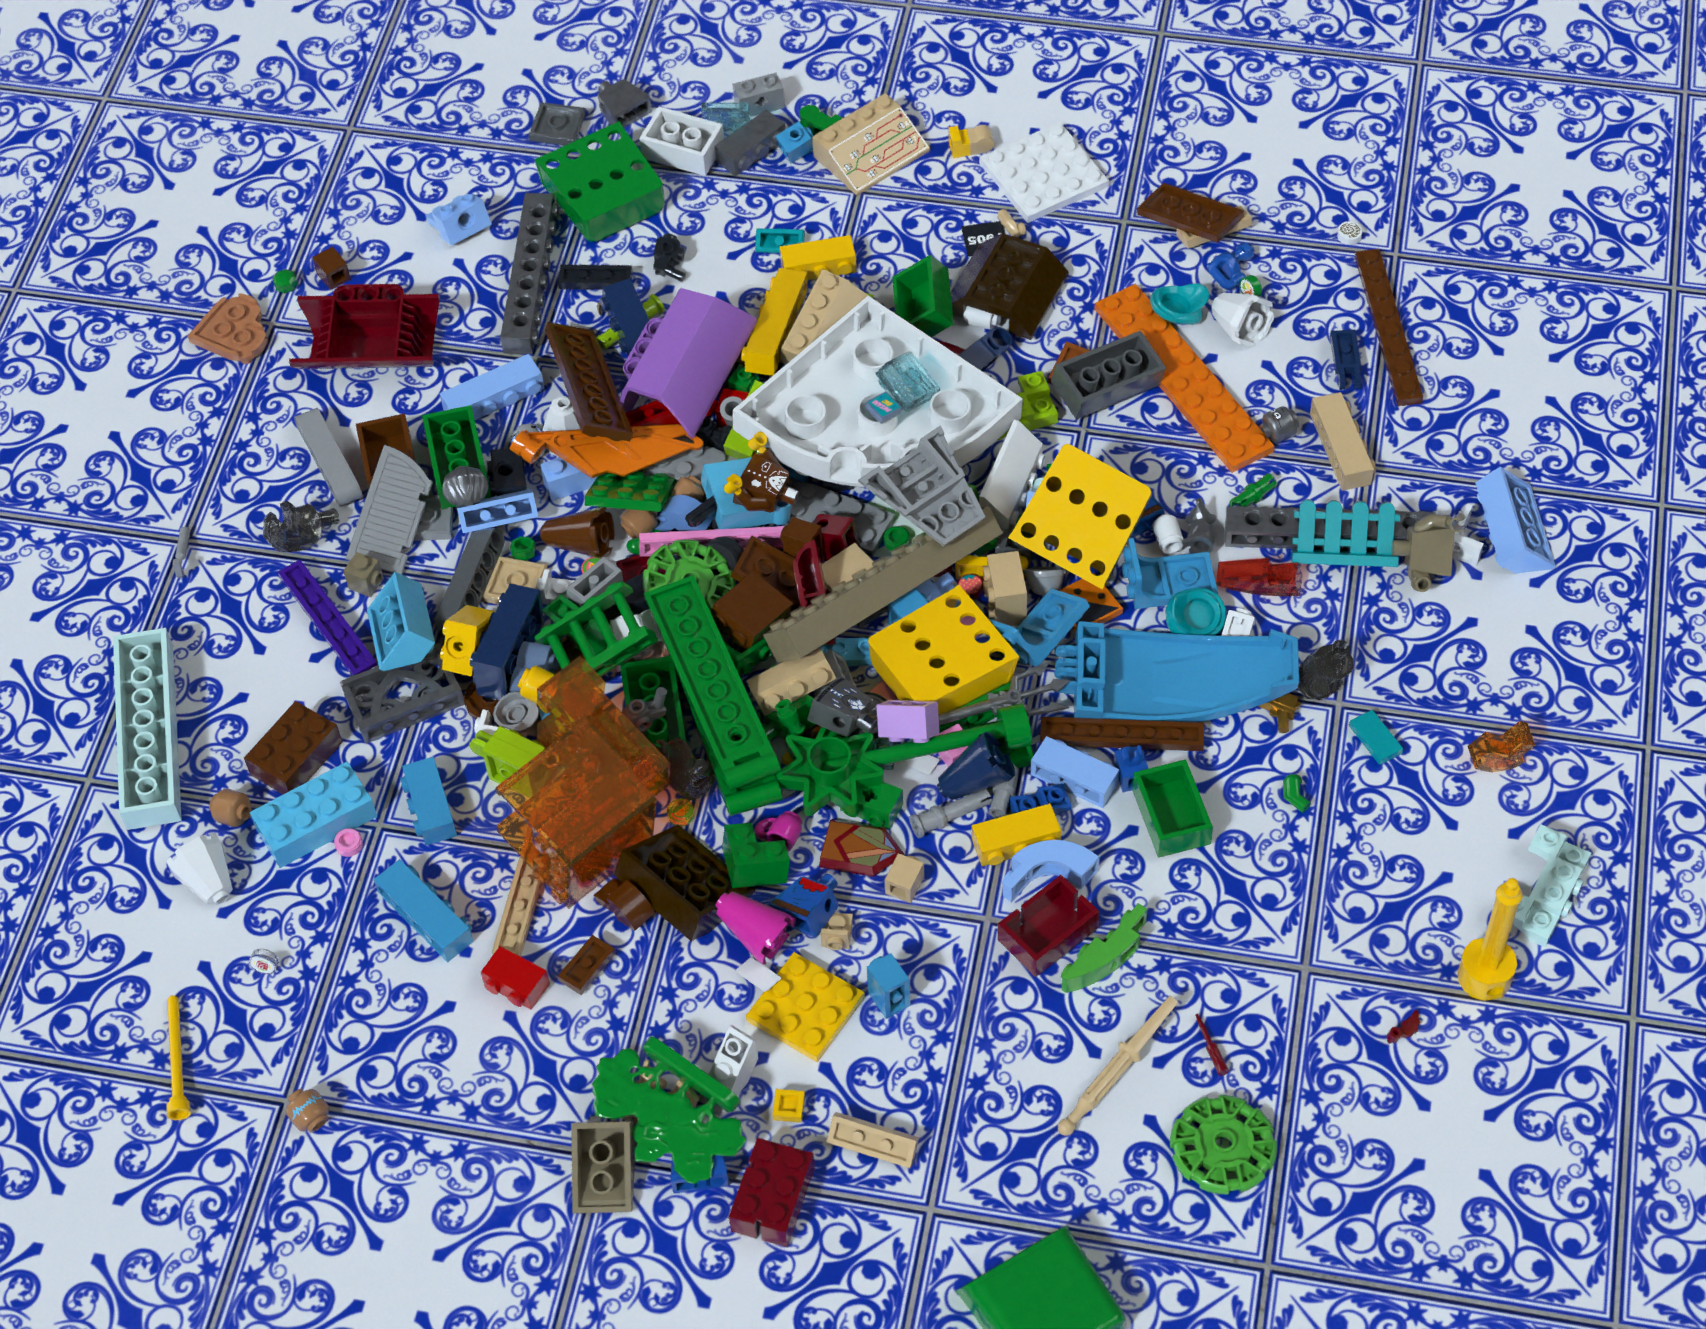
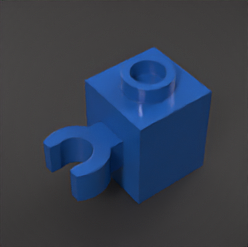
M1138 745L1114 751V766L1119 769V784L1122 793L1132 791L1133 772L1149 769L1142 747Z

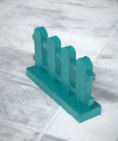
M1305 499L1300 503L1299 511L1294 510V518H1299L1298 537L1292 538V544H1297V549H1291L1292 563L1398 567L1399 556H1392L1391 544L1394 539V522H1400V514H1395V507L1392 503L1383 502L1379 506L1378 513H1369L1367 504L1363 501H1357L1352 506V512H1342L1340 502L1331 500L1326 505V511H1316L1315 503L1310 499ZM1315 519H1325L1324 538H1314ZM1342 520H1351L1350 539H1341ZM1368 520L1378 521L1377 540L1367 539ZM1314 545H1324L1323 550H1314ZM1340 546H1350V551H1342ZM1366 547H1376V552L1366 551Z

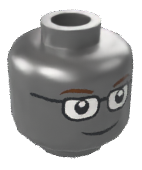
M1281 406L1263 415L1260 430L1265 434L1266 439L1269 438L1273 443H1279L1295 436L1300 425L1294 410Z

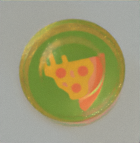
M683 798L673 800L667 807L668 820L671 824H679L681 827L690 824L695 817L693 804Z

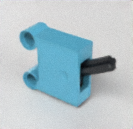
M750 457L703 465L701 483L707 500L688 513L685 520L688 526L697 527L711 515H714L718 529L746 528L771 523L783 525L790 519L792 505L780 501L775 511L770 513L766 511H748L744 506L733 503L734 493L727 494L724 491V485L728 483L726 479L732 474H737L741 477L752 458Z

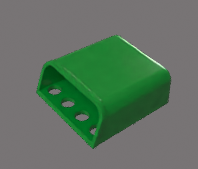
M620 121L534 159L543 187L550 194H553L554 200L589 242H597L659 213L664 207L665 199L662 181L625 131ZM618 133L620 134V139L610 140L609 136ZM591 143H599L601 145L596 150L588 148ZM572 152L580 154L577 159H569L567 157ZM549 162L559 163V166L554 169L546 167Z
M1067 1225L955 1291L983 1329H1125L1126 1317L1124 1312L1069 1231Z

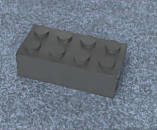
M1140 330L1056 364L1051 383L1075 419H1079L1159 386L1166 367Z

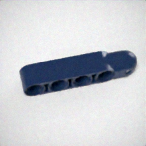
M995 327L958 356L983 372L1010 348L1013 341L1012 336L1006 329Z

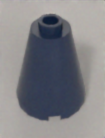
M988 731L980 734L938 777L939 783L937 788L944 798L948 797L954 800L1008 782L1015 776L1016 773L1008 753L1002 754L999 749L1002 744L993 734Z

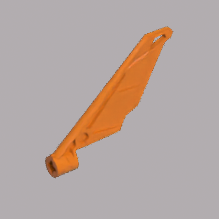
M679 424L631 427L633 435L630 442L623 440L613 441L601 436L590 437L582 433L581 429L528 432L525 430L515 437L510 450L521 456L528 463L533 464L544 449L547 448L592 479L605 473L627 476L689 449L698 451L703 448V441L696 435L694 438L689 437L685 429ZM686 435L694 441V444L677 440L676 438Z

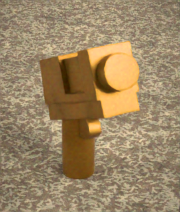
M1287 693L1258 707L1268 710L1270 716L1278 719V731L1280 733L1289 732L1288 719L1293 720L1295 710L1301 706V702L1297 701V696Z

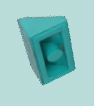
M756 228L755 253H780V246L804 243L805 231L800 229Z

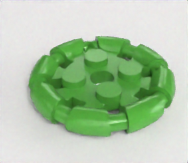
M690 539L675 540L671 545L667 546L664 544L658 548L648 559V568L643 572L644 593L694 575L710 612L714 603L736 586L735 579L730 577L733 570L728 568L727 560L710 545L706 547L699 544V541ZM677 554L681 559L675 561L673 555ZM694 554L703 556V560L698 557H694ZM658 569L666 570L665 575L658 573ZM718 569L720 574L714 577V574L711 570ZM715 590H719L722 595L714 594Z
M1218 1095V1098L1212 1099L1203 1097L1188 1105L1182 1111V1117L1175 1120L1170 1135V1148L1174 1149L1175 1154L1172 1158L1180 1173L1189 1182L1193 1180L1200 1185L1199 1188L1222 1195H1229V1191L1239 1190L1240 1193L1248 1191L1265 1179L1264 1174L1267 1170H1271L1275 1163L1277 1140L1273 1139V1126L1267 1116L1258 1107L1254 1109L1248 1105L1247 1100L1231 1095ZM1220 1109L1221 1113L1212 1115V1110ZM1240 1114L1248 1118L1244 1124L1236 1119ZM1192 1122H1198L1201 1125L1198 1127V1129H1196L1190 1124ZM1253 1135L1261 1137L1262 1140L1254 1141ZM1220 1137H1225L1232 1142V1145L1229 1148H1221L1215 1141ZM1194 1144V1150L1186 1151L1185 1147L1187 1145ZM1251 1157L1258 1161L1256 1166L1249 1163ZM1202 1164L1203 1167L1208 1171L1207 1174H1204L1203 1172L1198 1170ZM1227 1172H1236L1237 1178L1227 1179Z

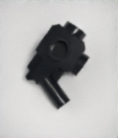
M664 234L663 237L657 238L653 269L656 275L663 277L667 275L682 282L686 274L675 269L674 266L675 264L678 265V261L683 262L685 247H681L680 241L673 234Z
M705 417L696 436L703 441L705 447H714L723 451V445L732 428L724 426L721 431L715 422Z

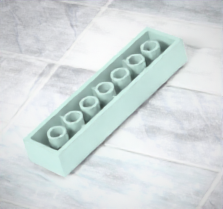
M166 628L113 636L120 816L127 830L180 822L182 818L173 644Z

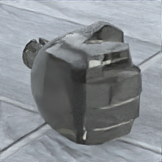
M284 501L280 503L284 516L283 523L277 519L274 513L269 512L264 517L263 537L269 545L279 552L302 551L312 547L320 540L322 527L338 524L339 519L334 518H338L339 514L335 508L317 513L315 508L308 503L295 508L292 503Z
M1336 640L1333 644L1322 646L1303 660L1299 666V685L1297 688L1306 699L1323 700L1338 692L1339 688L1344 684L1341 679L1349 675L1354 669V659L1349 653L1350 646H1346V641Z
M662 739L656 740L661 747L653 743L651 752L657 756L655 761L657 771L664 782L689 801L705 796L714 783L713 771L709 764L703 758L696 757L684 740L674 739L668 742Z

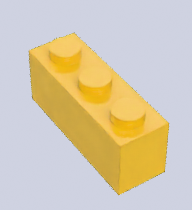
M851 235L780 246L782 268L806 271L807 280L818 279L822 269L835 275L857 272L856 255Z
M1051 803L972 825V842L981 866L998 865L1004 860L1011 859L1021 849L1037 842L1061 840V829Z

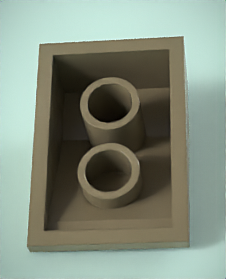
M635 1121L571 1123L572 1213L632 1212L636 1148L632 1128L635 1126Z

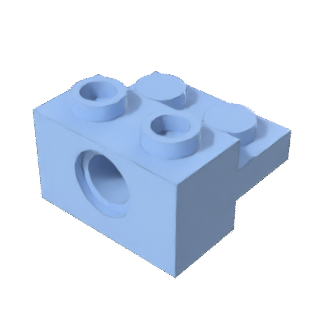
M473 193L457 196L452 202L444 206H438L431 213L425 215L428 223L439 231L441 239L451 246L492 225L483 200Z

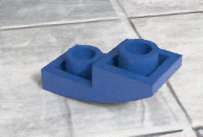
M1064 784L1038 787L1036 794L1012 796L1008 803L1012 814L1050 803L1055 816L1072 808Z

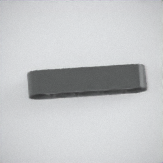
M499 528L481 529L472 532L435 616V627L438 633L443 634L445 621L464 606H479L504 547V534Z

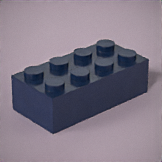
M510 583L506 592L501 594L499 606L496 612H492L490 616L489 627L487 631L482 632L480 645L477 651H473L470 658V666L473 667L474 672L473 683L476 684L477 695L500 700L506 694L511 693L509 691L510 681L516 667L521 644L523 641L536 643L534 636L539 634L544 626L540 590Z

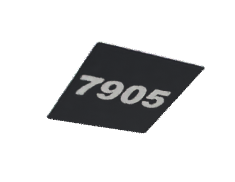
M1000 221L961 226L968 257L973 256L980 243L1002 233L1005 234L1004 227Z

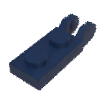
M1356 330L1330 331L1331 349L1339 390H1345L1346 388L1345 374H1353L1354 388L1361 389V361Z

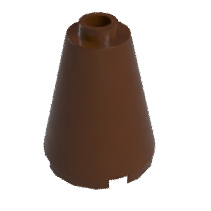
M597 507L545 521L540 529V537L550 547L596 558H607L613 547H609V541L614 540L615 537L613 518L610 512H605L606 507Z

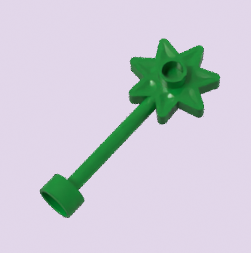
M1020 703L997 708L996 723L933 736L929 738V742L914 743L911 741L872 750L874 748L872 733L866 732L843 738L842 735L821 726L816 739L792 734L786 737V749L794 761L782 768L781 772L776 773V779L780 788L804 791L803 808L806 816L814 815L830 801L848 814L854 815L858 812L857 789L879 786L884 783V770L879 766L967 747L980 734L987 731L997 739H1002L1006 751L1031 746L1030 724L1023 704Z

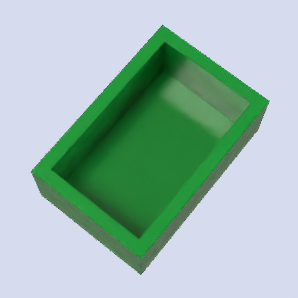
M932 255L923 258L892 277L896 315L930 337L954 325L949 270Z
M1186 759L1133 772L1132 791L1158 858L1211 845L1213 826Z

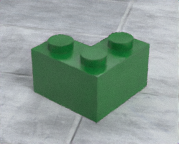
M752 823L724 825L722 850L732 888L787 883L790 859L784 840L757 843Z

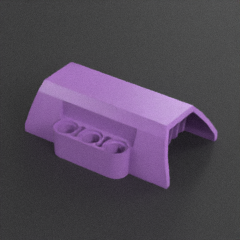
M680 288L663 318H653L646 324L624 363L623 371L628 381L622 390L620 401L625 413L632 411L639 397L647 396L649 400L656 399L663 403L676 417L688 436L694 438L757 323L756 318L717 297Z

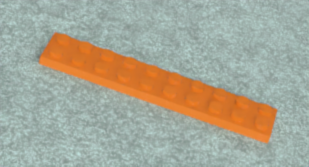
M1137 284L1095 302L1094 310L1119 339L1141 330L1166 367L1159 387L1231 473L1274 452L1275 446L1268 438H1265V434L1261 432L1256 423L1173 326L1154 312L1149 298Z

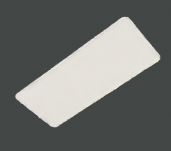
M752 957L735 970L736 973L764 992L781 979L780 976Z

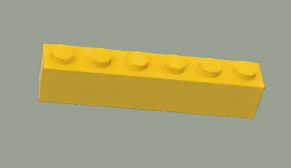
M779 268L776 277L771 278L770 291H766L764 304L760 305L759 318H756L757 323L747 340V347L744 346L742 349L741 361L745 362V372L772 376L775 374L781 358V348L798 317L807 294L806 271Z

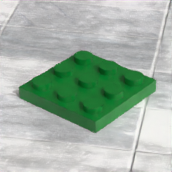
M640 471L627 476L605 473L599 475L585 495V506L661 512L670 497L671 491L675 487V478H670L664 473L643 475Z

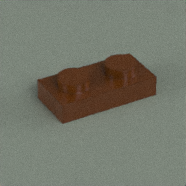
M592 935L558 975L559 982L582 995L616 954L615 948Z

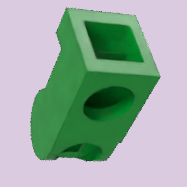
M806 105L799 112L801 125L803 128L808 127L813 136L843 119L837 114L831 118L820 112L819 108L814 105Z

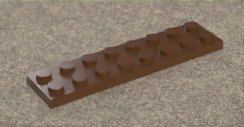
M547 322L545 332L581 432L590 437L601 436L613 441L623 440L630 442L633 431L594 330Z

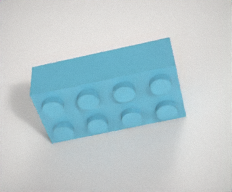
M348 761L249 812L257 832L279 868L333 841L341 830L347 828L356 829L377 817L371 797Z

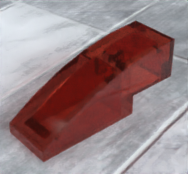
M1270 558L1222 561L1218 563L1216 584L1223 588L1249 594L1300 596L1303 575L1298 562L1272 564Z

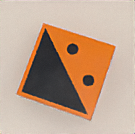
M1080 579L1059 590L1084 598L1090 605L1078 621L1106 623L1123 614L1122 606L1106 587L1102 590L1090 582ZM1078 621L1072 627L1074 631H1076Z

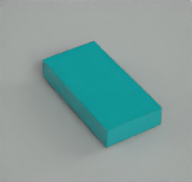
M1373 709L1350 720L1349 727L1379 765L1402 754V746Z

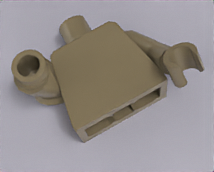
M1430 514L1416 522L1414 526L1408 527L1406 540L1392 541V556H1405V564L1408 566V577L1414 590L1426 592L1430 589L1432 582L1429 573L1451 576L1454 534L1466 528V526L1458 525L1456 520H1464L1466 518L1464 514H1457L1453 518L1450 515Z

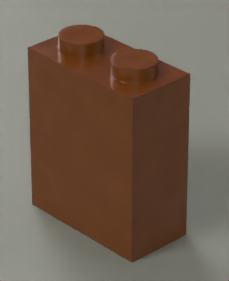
M753 571L714 603L711 614L717 628L729 636L737 645L747 650L764 639L763 634L771 630L769 626L772 623L788 618L793 602Z

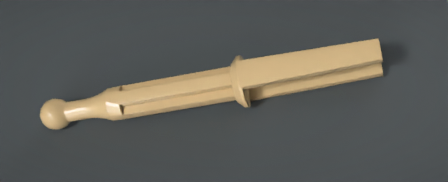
M1170 995L1128 1043H1118L1119 1051L1079 1097L1077 1105L1070 1115L1059 1122L1058 1131L1061 1135H1071L1075 1130L1077 1122L1086 1113L1095 1108L1131 1063L1140 1062L1139 1051L1177 1005L1178 1001Z

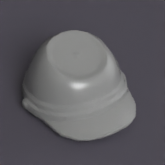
M1060 566L1031 567L1024 569L1023 574H1025L1027 583L1035 594L1046 595L1051 588L1059 590L1066 570Z
M518 691L503 696L493 711L494 721L498 727L513 729L519 733L530 728L539 715L538 705L522 697Z

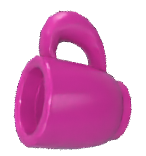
M786 811L777 818H767L755 825L754 832L759 838L766 839L767 842L784 840L787 852H789L800 836L803 822L796 813Z

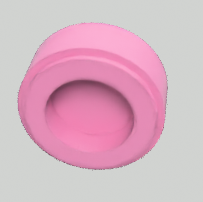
M347 828L337 833L334 838V844L340 855L351 857L361 851L363 840L357 830Z

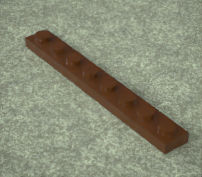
M1380 249L1355 251L1356 265L1397 406L1422 404L1423 394Z

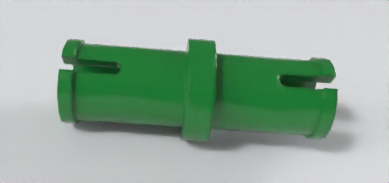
M1269 473L1265 474L1254 484H1248L1243 492L1232 498L1229 502L1230 506L1232 507L1237 503L1239 504L1237 506L1248 507L1252 503H1258L1262 500L1263 495L1277 486V481L1274 480L1268 483L1274 477Z

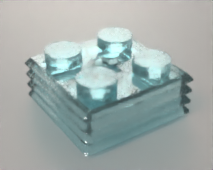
M910 351L886 362L879 371L875 372L880 386L890 392L894 400L905 412H909L931 400L935 393L940 391L939 385Z

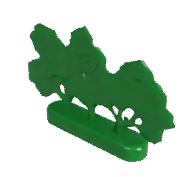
M650 1036L643 1045V1051L657 1063L656 1067H641L637 1052L631 1048L620 1050L613 1058H600V1062L596 1066L599 1075L592 1082V1092L595 1096V1115L608 1119H619L633 1114L637 1117L638 1122L632 1128L633 1140L637 1142L635 1161L656 1162L665 1153H671L674 1171L687 1183L695 1184L700 1180H707L712 1177L713 1155L734 1156L745 1144L746 1138L742 1136L743 1128L741 1121L736 1118L720 1119L715 1117L713 1110L716 1104L727 1112L735 1111L741 1103L737 1095L655 1037ZM633 1067L639 1069L638 1072L631 1073L630 1070ZM668 1070L684 1082L677 1093L669 1094L661 1089L659 1076L663 1072ZM641 1074L648 1077L652 1074V1077L647 1082L639 1084L634 1082V1077ZM653 1081L656 1082L654 1089L650 1087V1083ZM692 1087L709 1099V1101L698 1108H694L686 1097V1092ZM707 1114L709 1121L703 1124L702 1119Z

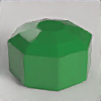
M288 269L277 271L272 278L276 291L282 293L291 292L298 285L294 272Z
M521 536L512 540L510 545L511 556L525 561L534 557L536 552L535 541L530 537Z

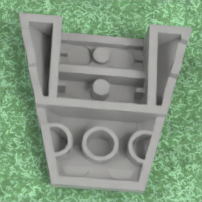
M941 425L922 437L918 448L885 470L878 466L858 480L860 484L943 547L986 518L972 488L968 486L962 468L958 466L954 457V451L951 445L947 443Z

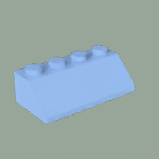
M1498 467L1475 482L1478 489L1477 497L1483 506V518L1488 524L1490 530L1489 538L1495 547V559L1499 566L1515 574L1555 568L1554 559L1531 485L1502 467Z

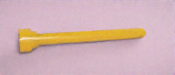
M171 995L167 999L172 1097L166 1105L167 1117L171 1120H183L191 1115L190 1102L184 1096L179 999L177 996Z

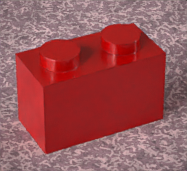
M501 946L498 947L481 971L484 987L489 992L495 995L500 993L507 997L515 1006H524L532 1010L550 984L547 970Z

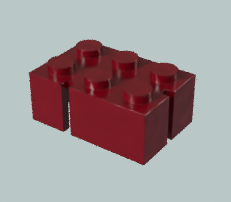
M1059 875L1021 905V912L1016 909L998 923V941L1026 969L1037 977L1098 929L1099 910L1083 895L1078 897V890L1062 875Z
M757 1138L749 1159V1167H746L729 1214L731 1232L757 1239V1222H761L760 1229L763 1241L788 1247L815 1170L814 1153Z

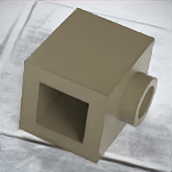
M358 552L355 553L343 570L348 588L368 597H372L384 579L379 560Z

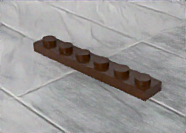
M1041 716L1040 745L1047 736L1054 740H1061L1067 746L1124 748L1140 745L1142 749L1203 751L1204 723Z

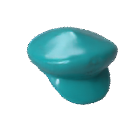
M1198 283L1184 286H1163L1152 292L1150 304L1158 316L1169 322L1194 325L1199 323L1203 317L1202 307L1209 300V291L1204 285Z
M1192 588L1176 593L1169 600L1165 610L1166 623L1172 634L1216 636L1223 629L1226 622V608L1223 600L1216 593L1205 588Z

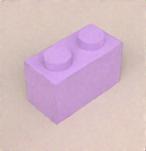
M887 700L876 705L878 737H889L891 742L905 741V738H911L914 743H925L930 741L929 738L940 734L937 701Z

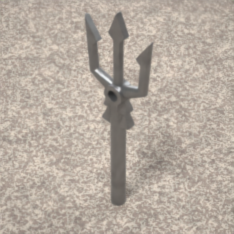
M1048 661L1012 675L1008 692L999 691V694L988 693V700L938 714L939 725L990 710L996 716L997 708L1020 703L1023 704L1028 717L1068 709V706L1052 701L1049 706L1030 709L1022 699L1051 690L1059 692L1071 680L1053 679L1051 684L1020 692L1019 680L1033 674L1040 676L1051 662Z

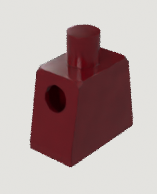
M819 514L812 522L821 526L826 561L853 543L860 546L854 518Z

